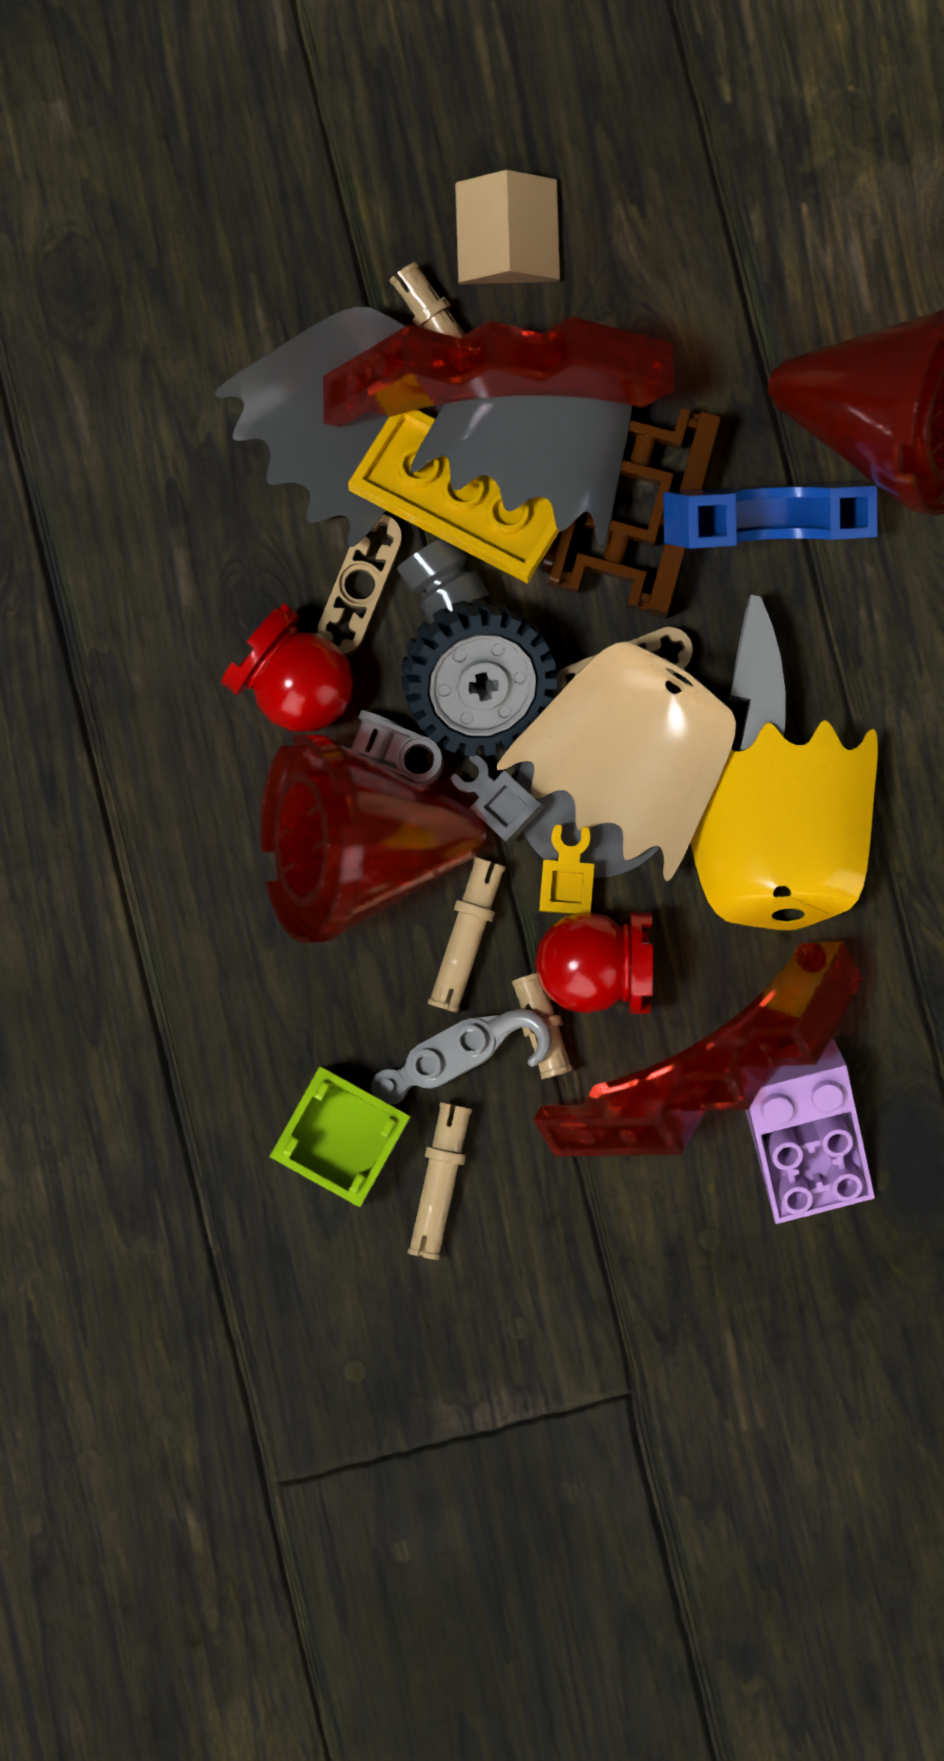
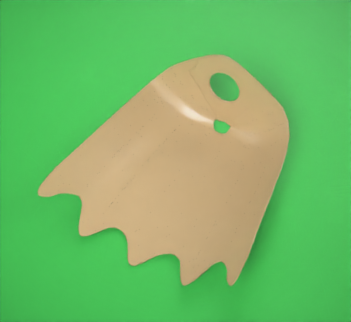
M630 642L615 643L602 650L574 676L509 747L498 762L497 770L507 769L522 761L532 762L534 774L531 795L535 799L542 798L558 790H565L574 799L576 806L575 822L576 828L581 831L582 827L590 829L601 823H615L621 827L623 831V856L627 861L639 856L653 846H659L664 855V879L669 881L678 869L722 774L735 738L736 721L733 712L680 667ZM667 668L672 669L677 673L681 674L682 676H684L693 684V686L686 684L683 681L676 678L667 670ZM666 681L675 684L682 691L678 694L669 692L665 687Z

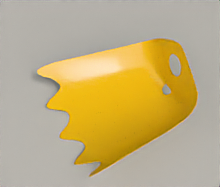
M826 720L819 724L812 738L805 745L790 743L772 723H766L760 730L755 742L749 748L739 752L731 749L722 774L690 842L701 886L709 904L717 915L726 922L775 930H796L824 921L852 908L859 899L864 886L870 850L878 760L877 733L874 729L866 733L858 747L848 750L843 747L835 730ZM786 886L790 889L791 895L785 897L778 896L776 898L773 896V892L776 887ZM782 909H798L805 913L800 919L781 921L772 917L774 912Z

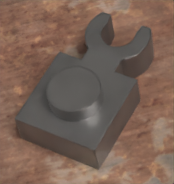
M470 756V761L479 770L476 780L464 782L454 773L450 777L451 781L462 793L479 796L470 809L510 845L544 807L506 771H503L493 781L490 766L480 756Z

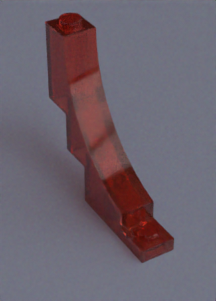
M573 316L542 334L494 321H488L461 338L407 325L323 376L324 424L342 427L368 411L392 417L439 404L506 396L578 397L618 402L643 408L674 391L675 370L673 366L672 343Z
M843 941L800 943L788 963L760 995L719 1029L691 1047L651 1067L619 1079L594 1085L583 1105H542L533 1121L555 1157L681 1155L705 1111L749 1110L773 1066L817 1065L861 985L863 977Z

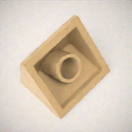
M503 170L455 182L459 285L560 281L557 179Z

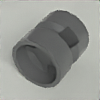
M438 539L422 548L397 567V571L411 593L423 595L424 599L421 602L420 608L430 624L435 621L432 614L440 609H443L445 614L453 611L451 605L453 603L463 601L465 606H472V599H484L485 601L490 597L488 590L476 571H466L464 569L467 557L463 550L442 539Z

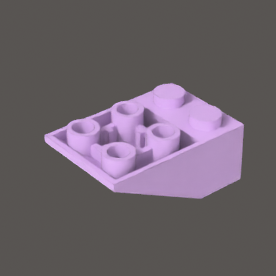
M835 1039L735 1064L743 1103L775 1224L875 1198L847 1066Z

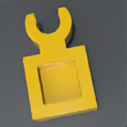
M555 825L551 835V842L553 848L558 853V861L543 860L539 912L560 914L591 913L594 864L580 863V855L586 851L590 843L589 828H581V840L577 845L567 846L561 840L562 825Z

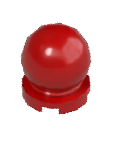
M283 603L280 609L276 607L250 636L246 643L254 649L239 666L231 662L222 677L221 683L236 695H240L246 689H253L257 707L271 723L292 733L317 732L343 715L352 699L353 679L350 662L334 641L318 633L298 632L296 625L301 615L286 603Z
M590 912L567 915L551 925L538 943L534 962L538 983L548 998L565 1010L584 1014L607 1010L622 998L623 1002H628L629 1014H651L649 998H642V996H652L653 944H649V931H642V928H652L651 912H630L629 924H624L623 927L606 915Z

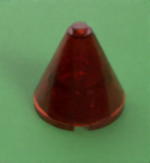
M944 309L786 359L779 368H775L772 371L768 383V392L778 410L910 511L932 516L944 514V504H942L944 500Z
M292 736L293 742H296L295 745L280 746L270 765L261 808V853H274L278 881H267L266 887L279 923L285 932L299 943H324L334 940L475 858L479 849L485 844V824L481 818H478L477 813L472 808L326 736Z

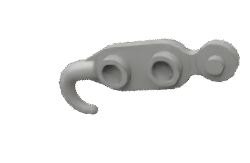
M520 1008L507 1011L499 1016L463 1020L413 1048L402 1069H386L377 1073L371 1083L372 1095L389 1105H395L405 1098L412 1086L418 1085L422 1088L430 1089L440 1087L486 1062L492 1057L506 1037L519 1028H529L537 1036V1049L528 1059V1065L534 1067L544 1060L550 1050L552 1038L549 1026L542 1016L534 1011Z

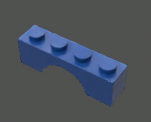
M833 482L663 492L665 544L685 548L737 546V543L765 539L837 540L877 537L876 485L856 482Z

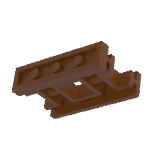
M681 408L674 432L630 420L628 435L636 438L629 462L622 460L620 475L659 485L648 530L610 520L607 532L609 537L603 559L578 553L573 572L570 573L563 571L576 524L575 520L567 529L562 531L559 545L552 543L545 554L541 572L550 574L548 587L554 589L562 588L577 594L584 570L633 583L627 608L643 610L648 615L665 619L685 547L664 544L651 594L641 592L647 572L622 565L629 540L654 546L659 527L664 528L663 492H669L673 474L649 467L655 443L680 449L685 430L694 431L695 434L679 491L701 490L721 416L702 411L700 414L690 412L691 410ZM588 513L585 528L595 531L594 520L591 514Z

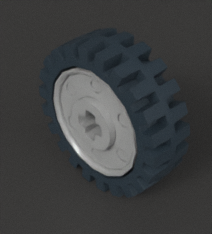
M472 599V606H465L463 601L451 604L453 611L445 614L443 609L435 612L432 614L435 621L430 625L424 621L417 629L419 634L417 640L414 638L410 639L406 647L408 657H403L401 666L403 671L401 681L405 699L420 728L436 744L441 742L445 749L454 753L459 748L467 756H476L477 750H482L485 756L495 755L496 747L503 745L507 751L514 743V739L519 737L555 698L552 691L557 689L555 661L539 629L518 609L512 607L510 610L503 602L493 600L492 605H487L484 599ZM484 673L482 674L483 680L477 682L475 675Z

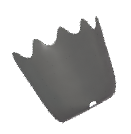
M353 307L321 320L236 373L218 387L214 395L219 398L238 397L244 402V409L235 426L232 437L238 441L250 439L265 441L270 451V462L266 475L267 483L270 485L298 483L305 486L310 494L306 515L308 523L321 522L337 515L346 516L350 524V532L347 538L349 547H354L371 531L386 510L349 491L348 482L399 401L436 419L450 393L431 348L422 337L371 307ZM399 342H408L419 351L423 359L422 367H414L404 360L398 349ZM385 363L389 364V367L395 371L397 375L395 379H387L382 374L381 369Z
M509 326L496 328L484 339L468 362L421 443L410 471L412 473L417 472L431 460L440 456H446L449 460L450 479L453 490L462 489L478 476H489L500 488L502 502L507 511H513L527 500L535 497L548 499L552 504L555 523L559 531L567 529L582 513L589 512L594 520L597 542L601 546L605 541L612 516L632 411L630 379L623 370ZM559 348L572 352L575 356L572 358L565 357L560 354Z

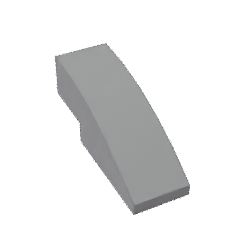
M750 595L747 601L727 699L747 704L738 752L746 750L755 742L760 730L766 723H772L783 737L785 731L786 691L781 655L773 625L762 598L755 595Z

